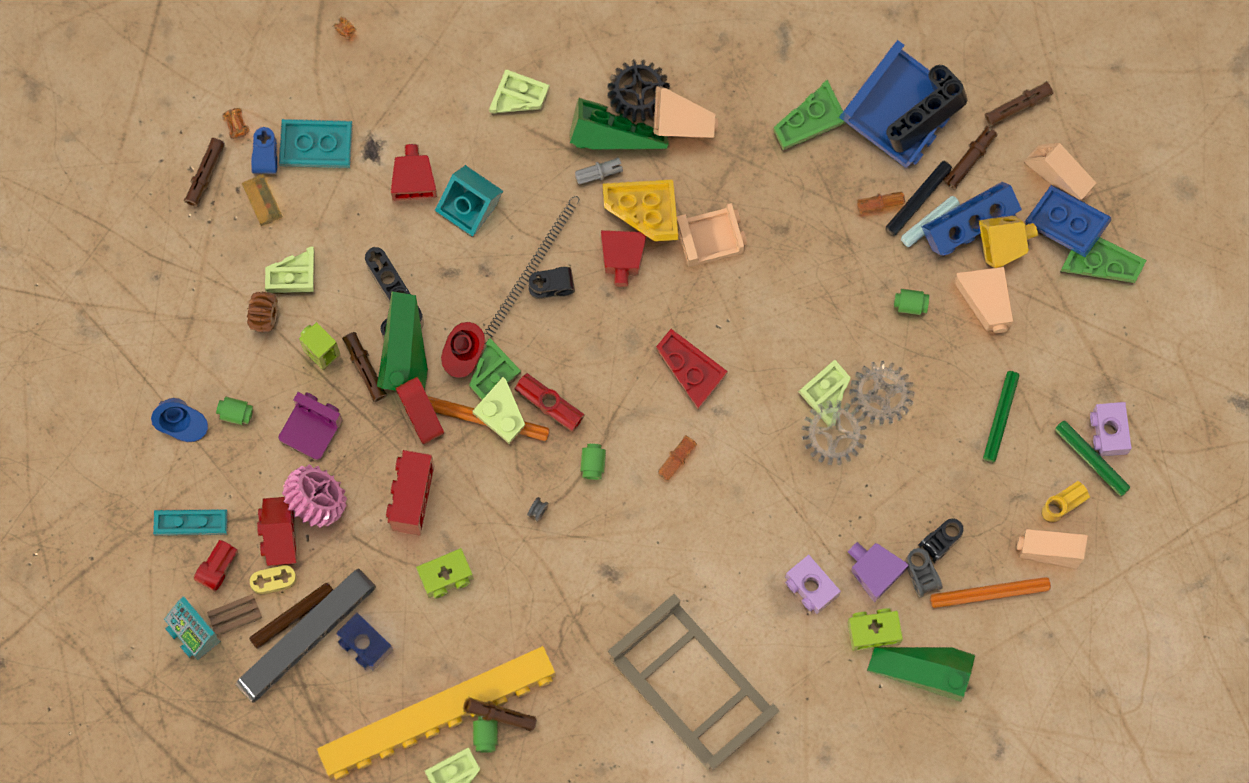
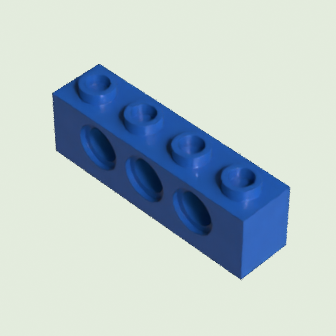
M1000 182L921 227L932 251L939 255H948L955 250V247L962 243L972 242L975 236L981 233L979 220L1016 216V213L1022 209L1012 186ZM995 204L996 209L994 213L990 214V208ZM975 215L976 220L974 224L970 225V218ZM955 226V233L950 237L949 231Z

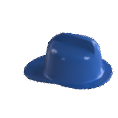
M169 398L165 401H160L159 406L155 408L151 416L152 425L155 429L185 442H194L201 439L208 429V423L204 415L189 407L185 401L179 398Z

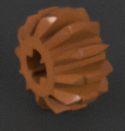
M264 291L252 294L247 308V324L250 330L269 332L274 328L278 315V300L275 294Z

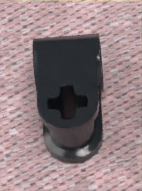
M558 267L551 270L534 272L529 278L530 295L536 299L567 296L575 293L571 267ZM537 282H540V283H541V286H543V287H542V288H538V285H537L536 283H537Z
M954 518L946 520L918 544L919 548H924L933 558L932 562L935 564L959 542L964 531L963 524ZM948 526H954L959 534L951 537L947 535L945 529Z

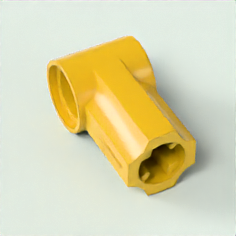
M1077 481L1057 495L1050 497L1043 505V518L1051 523L1059 521L1064 515L1090 499L1088 490L1084 484ZM1049 505H1056L1060 513H1052Z

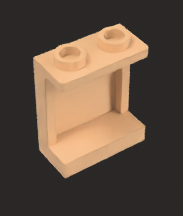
M732 203L727 204L725 209L689 218L686 217V214L677 216L678 233L688 267L743 254L744 245H747L744 231L740 232L738 223H741L738 209H733Z

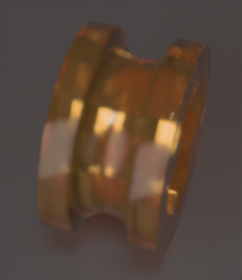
M340 17L339 23L333 25L334 29L347 40L350 39L351 33L356 32L355 27L344 17Z

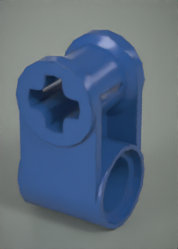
M261 127L255 131L253 136L252 173L277 174V140L271 129ZM265 137H268L269 139L266 141V144H262Z

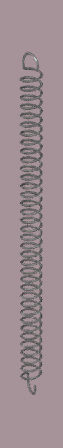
M569 203V204H566V207H567V205H570V206H572L573 208L576 209V207L573 206V205H571L570 203ZM567 207V208H564V211H562V212H565V213H567L569 216H571V214H569L568 212L565 211V209H569V208H568V207ZM561 212L562 215H559V218H560V216H563V217H565L566 219L569 220V218L566 217V216H564L563 213ZM560 218V219H557V222H555V223H558V224H560L561 226L564 227L563 224H561V223L558 222V220H562V219H561V218ZM554 223L555 226H552V229H553V227H556V228H558L559 230L562 231V229L559 228V227H557L556 224ZM550 230V233H548V234H551V235H553L554 237L557 238V236L554 235V234H552V233H551V230ZM547 234L548 237H545V240H546V238H549V239H551L552 241H555L554 239L550 238L548 234ZM542 241L543 244H540V247H541V245H544V246H546L547 248L550 249V247L547 246V245H545V244H544V241ZM541 247V248H538V251H539V249H542V250H544L545 252H548L547 250L543 249L542 247ZM535 252L536 255H533V258H534V256H537V257H539L540 259L543 260V258H541L540 256H538V255H537V252ZM534 258V259H531V262H532V260H535V261H537L538 263H541L540 261L536 260L535 258ZM529 265V266H526V269H527V267H530V268H532L533 270L536 271V269H534V268L531 267L530 265ZM515 287V288H512V292H509V294H510V293H514L515 295L519 296L518 294H516V293L513 291V289H515V290L519 291L520 293H522V292H521L520 290H518L516 287ZM510 294V296H507V299L504 300L505 303H502V305H503V304H506V305H508V306H510V307L512 308V306L509 305V304L506 302V300H508V301L512 302L513 304H515V303H514L513 301H511L508 297H512V298L515 299V300H517V299ZM503 305V307H500V310H498V311L503 312L504 314L508 315V314L505 313L501 308H505V309L508 310V311H510V310L507 309L504 305ZM498 312V314H495V317H496V318H493V321H494V319H497V320H499L500 322H503L502 320L498 319L496 315H499V316H501V317L504 318V319H505V317H503L502 315H500L499 312Z

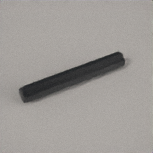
M942 161L886 225L888 233L895 236L952 170V166L948 162Z

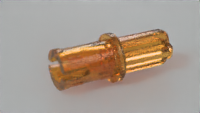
M903 192L886 195L877 193V196L857 199L859 214L878 210L883 212L884 208L905 204Z
M685 435L675 450L669 452L670 456L658 470L660 477L667 481L670 480L680 465L686 463L685 459L694 447L697 446L693 439Z

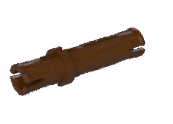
M1046 81L1031 90L1026 89L1022 92V95L985 113L988 124L992 127L1027 107L1032 108L1036 106L1037 102L1053 95L1050 84ZM1037 94V96H1035V97H1033V98H1031V99L1025 101L1024 103H1022V101H1024V100L1030 98L1031 96ZM1016 105V107H1014V108L1008 110L1007 112H1005V113H1003V114H1000L1001 112H1003V111H1005V110L1011 108L1012 106Z
M986 126L978 138L969 144L968 151L944 179V183L948 187L951 186V189L956 190L978 159L985 156L987 153L986 149L998 136L996 131L993 129L989 131L990 127Z
M211 138L197 173L190 180L192 184L184 198V202L190 206L198 207L204 190L208 189L210 185L208 181L225 146L224 142L220 139Z
M356 332L345 335L342 340L351 355L350 360L352 363H355L373 402L384 399L387 393L384 389L377 387L378 376L368 358V351L364 350Z
M468 697L464 702L463 711L465 713L480 716L483 720L498 721L530 732L535 728V716L499 707L491 701L482 702Z

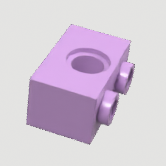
M1126 403L1096 404L1093 412L1090 413L1091 426H1095L1096 435L1093 436L1094 449L1098 450L1101 457L1128 454L1132 448ZM1104 426H1113L1116 433L1108 434L1104 430Z
M807 555L786 573V585L793 593L798 592L803 599L801 601L810 612L814 610L818 614L840 595L841 591L810 555ZM807 581H814L818 589L808 591L804 584Z

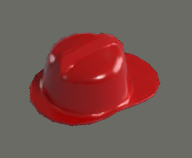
M462 322L456 325L447 336L442 350L441 362L444 370L452 377H466L477 364L485 344V335L477 324Z

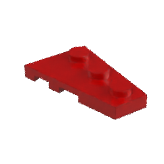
M670 329L656 346V350L698 410L728 374L726 369L673 329Z

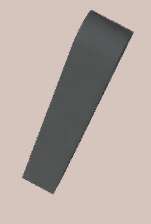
M359 568L353 571L238 679L235 686L252 703L256 702L374 591L376 585Z

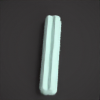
M954 196L949 197L903 234L901 241L907 247L912 246L925 235L921 226L959 206L960 202Z

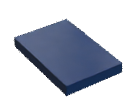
M1051 185L1025 220V225L1034 223L1037 232L1086 257L1112 220L1109 215Z

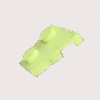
M506 69L489 112L502 113L541 109L550 87L548 84Z
M308 247L306 252L295 257L291 255L282 262L267 266L265 269V291L269 293L314 292V247Z
M834 360L798 392L826 425L830 426L834 421V416L838 406H840L844 391L851 377Z
M502 377L473 410V414L510 444L525 427V423L508 383Z
M468 747L425 770V773L430 783H471L480 768Z

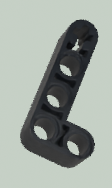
M935 65L930 69L928 76L934 91L887 128L886 135L891 147L896 152H904L967 104L968 97L962 82L946 66Z
M379 247L370 248L365 254V262L370 274L388 303L390 304L392 291L411 294L386 253ZM373 258L380 260L382 266L380 270L376 262L372 261ZM387 276L394 278L391 284H384L382 281ZM418 306L419 317H420V323H421V329H422V327H423V325H424V319H423V314H422V312H421V310H420V308H419V306ZM385 319L382 322L380 328L383 340L385 337L387 319Z

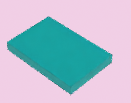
M282 119L279 165L283 167L350 168L352 121Z

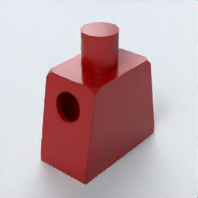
M417 144L405 145V156L395 157L391 184L392 200L437 198L429 156L419 155V145Z
M601 230L605 273L615 274V286L626 287L629 283V275H639L646 245V235L641 232Z

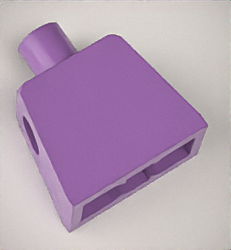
M856 542L848 551L857 561L851 569L852 574L874 602L890 588L909 566L905 561L877 543L867 551L861 544Z

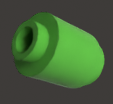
M901 289L900 293H895L894 307H898V312L916 315L927 313L929 294H924V291Z
M225 396L224 401L219 400L216 414H219L220 420L239 425H243V423L249 424L253 406L248 405L246 401Z
M587 444V448H582L580 468L582 478L591 480L602 479L606 458V450L601 449L602 445Z
M478 716V720L473 721V746H476V752H495V746L498 745V721H486Z

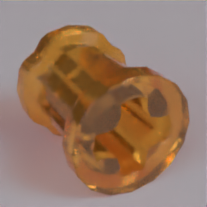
M241 108L228 110L222 116L223 121L227 122L230 130L229 136L232 139L243 137L250 131L241 116Z

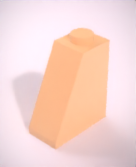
M656 86L654 134L658 136L714 138V132L718 130V119L715 118L714 113L664 87Z
M1060 143L1038 145L1024 161L1052 186L1079 200L1086 199L1092 193V188L1096 184L1094 179Z
M1004 267L957 273L954 279L955 285L986 331H993L994 333L1008 331L1012 326L1013 317Z
M1026 529L1023 536L1019 535L1016 550H1020L1019 558L1077 569L1084 560L1088 535Z

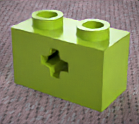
M317 322L313 326L308 325L300 333L301 337L299 340L303 351L323 371L341 355L337 342Z
M462 548L416 567L428 598L433 596L434 599L443 597L448 593L447 590L454 587L457 589L464 588L474 579ZM447 571L450 579L445 580L442 577V572Z
M891 608L877 610V614L867 615V612L852 614L853 617L849 618L847 622L852 651L901 644L903 640L898 611H891ZM872 623L876 627H880L877 633H874L872 629L869 630Z

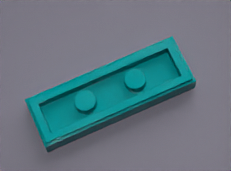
M227 509L154 510V536L227 535Z

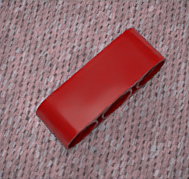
M418 377L395 388L423 445L445 434Z

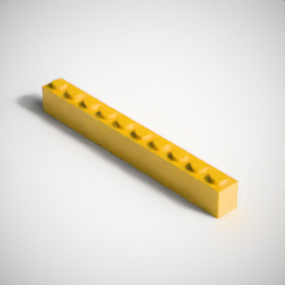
M542 646L316 749L329 778L335 777L338 780L349 775V770L358 767L360 770L372 764L371 760L381 757V759L392 756L397 748L403 746L404 749L416 745L419 738L426 736L428 739L438 735L441 728L449 726V728L456 727L463 723V718L470 715L472 718L478 717L463 711L464 702L468 697L482 702L491 701L500 707L508 702L507 698L514 695L521 697L531 692L529 688L538 684L539 687H543L552 683V678L556 677V674Z

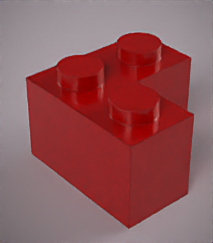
M285 497L263 498L262 508H258L259 521L257 522L258 536H263V542H260L261 557L266 556L267 566L296 563L295 515L293 510H288L289 504L284 502Z

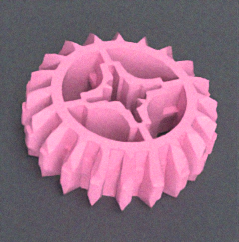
M309 464L306 467L301 466L291 472L283 485L284 491L282 494L285 496L284 502L289 504L288 510H293L295 517H301L303 523L308 521L311 527L317 524L321 528L324 525L329 526L341 517L346 507L347 497L344 496L346 490L340 488L341 482L334 480L335 475L330 476L327 474V469L321 471L319 466L313 468Z

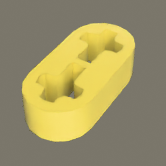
M278 566L255 572L250 578V586L257 594H268L293 587L297 576L290 566ZM284 571L288 575H292V577L288 578L287 583H284L281 579L275 581V578L282 577V572ZM259 577H263L264 580H272L265 583L262 589L255 585Z

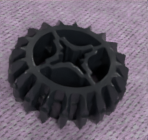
M634 59L632 60V66L624 62L623 70L617 67L615 69L616 75L611 74V83L607 85V89L610 90L607 93V97L612 99L610 101L611 107H616L615 112L617 114L624 111L623 118L625 119L631 115L633 122L637 120V117H641L642 122L646 121V115L653 119L655 116V98L648 104H645L644 101L647 97L653 96L656 93V86L670 89V83L666 82L667 75H661L662 69L660 67L654 70L653 62L645 66L644 59L641 61V65H637ZM641 76L646 77L651 81L646 82L641 78ZM633 77L631 84L625 85V88H620L627 79ZM637 83L638 87L641 88L642 91L641 99L639 97V93H636ZM623 98H625L626 100H633L637 105H632L625 101Z

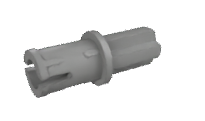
M616 158L600 164L595 162L593 166L577 170L575 177L578 184H583L596 179L603 180V177L621 173L623 168L622 166L613 167L621 164L620 159Z

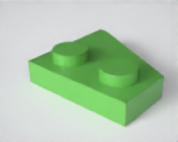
M489 338L469 387L483 400L502 377L506 379L509 385L521 374V370Z

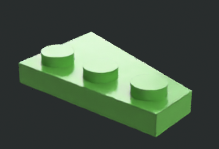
M828 80L821 84V87L814 93H811L801 105L793 109L774 126L773 131L783 150L846 123L839 118L843 109Z
M1099 237L1086 257L1071 250L1061 272L1135 283L1147 260Z

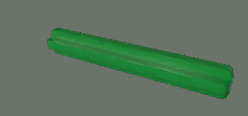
M1008 371L1006 374L983 459L989 462H995L997 459L1020 377L1019 373L1014 371Z
M1062 421L1056 426L1055 431L1119 496H1123L1129 491L1130 485L1066 421Z

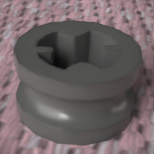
M537 497L530 507L527 516H534L535 521L538 522L544 515L549 503H543L541 498Z

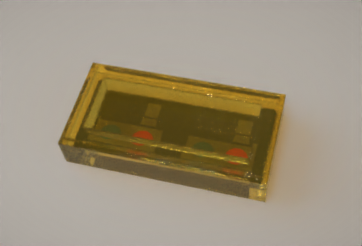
M264 174L242 183L261 226L283 217Z

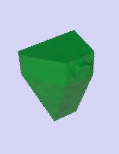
M578 97L570 129V143L582 149H667L668 136L654 134V127L645 123H637L636 125L629 119L623 118L622 113L616 116L607 112V106Z
M392 291L377 387L396 391V387L418 377L425 390L428 367L416 295Z
M874 647L867 671L961 702L969 683L975 655L953 647Z

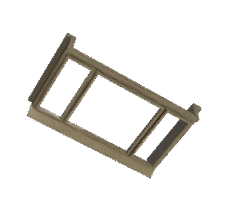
M673 594L611 647L608 653L611 655V662L708 770L710 768L714 770L780 710L774 704L770 706L684 611L680 606L681 600ZM674 614L688 632L644 671L639 673L624 655ZM695 637L741 690L692 732L645 679ZM747 695L762 714L713 756L698 737Z

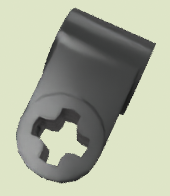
M921 548L910 551L905 562L909 565L907 570L918 597H924V593L934 589H943L941 579L934 569L929 554ZM914 555L920 556L923 559V565L919 567L913 565L911 557Z

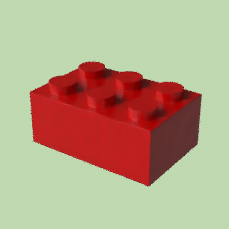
M403 450L402 457H397L395 471H397L398 478L392 481L391 486L393 503H388L386 518H388L392 531L421 536L435 467L432 455Z

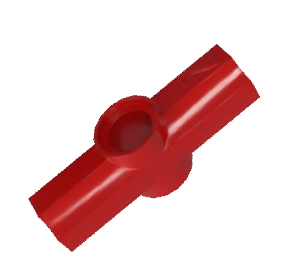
M528 373L521 377L514 388L517 393L540 408L543 414L551 416L571 432L580 425L585 414L561 398L555 390L547 388ZM547 398H553L556 403L551 407H547L543 404V401Z

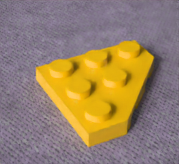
M673 179L603 184L605 209L653 241L678 240Z

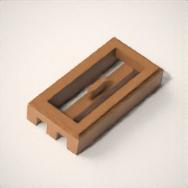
M253 594L207 612L216 636L262 618ZM250 602L252 604L215 619V616L220 615L222 613H225L227 611H230L232 609H235ZM252 610L255 612L253 615L218 628L217 624Z

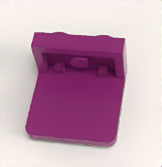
M297 392L293 399L295 408L278 436L279 441L315 460H320L343 421L341 414L334 405L329 403L323 405L317 402L318 398L308 392L305 394Z

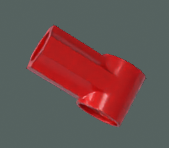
M219 539L207 561L202 562L197 569L194 580L216 592L222 585L226 576L225 572L238 550L229 543Z

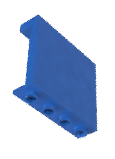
M897 40L839 118L907 168L911 163L917 164L923 156L921 150L924 145L929 147L937 137L934 134L937 128L904 152H896L891 147L886 135L889 125L934 91L928 76L930 70L902 50L905 45ZM947 119L945 122H943V123H942L941 125H939L938 127H940V128L942 129V128L946 125V123L949 121V119Z

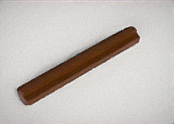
M328 582L324 583L250 636L249 639L255 648L261 647L314 609L333 591L331 585Z

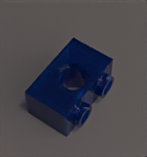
M358 613L336 633L340 639L337 643L346 652L351 649L357 655L355 658L356 662L364 669L369 667L373 671L393 651V647ZM361 638L370 640L369 646L365 649L357 647V642Z

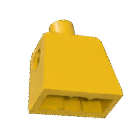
M1016 216L979 220L985 262L993 268H1000L1027 254L1029 251L1027 240L1038 236L1034 223L1025 225Z

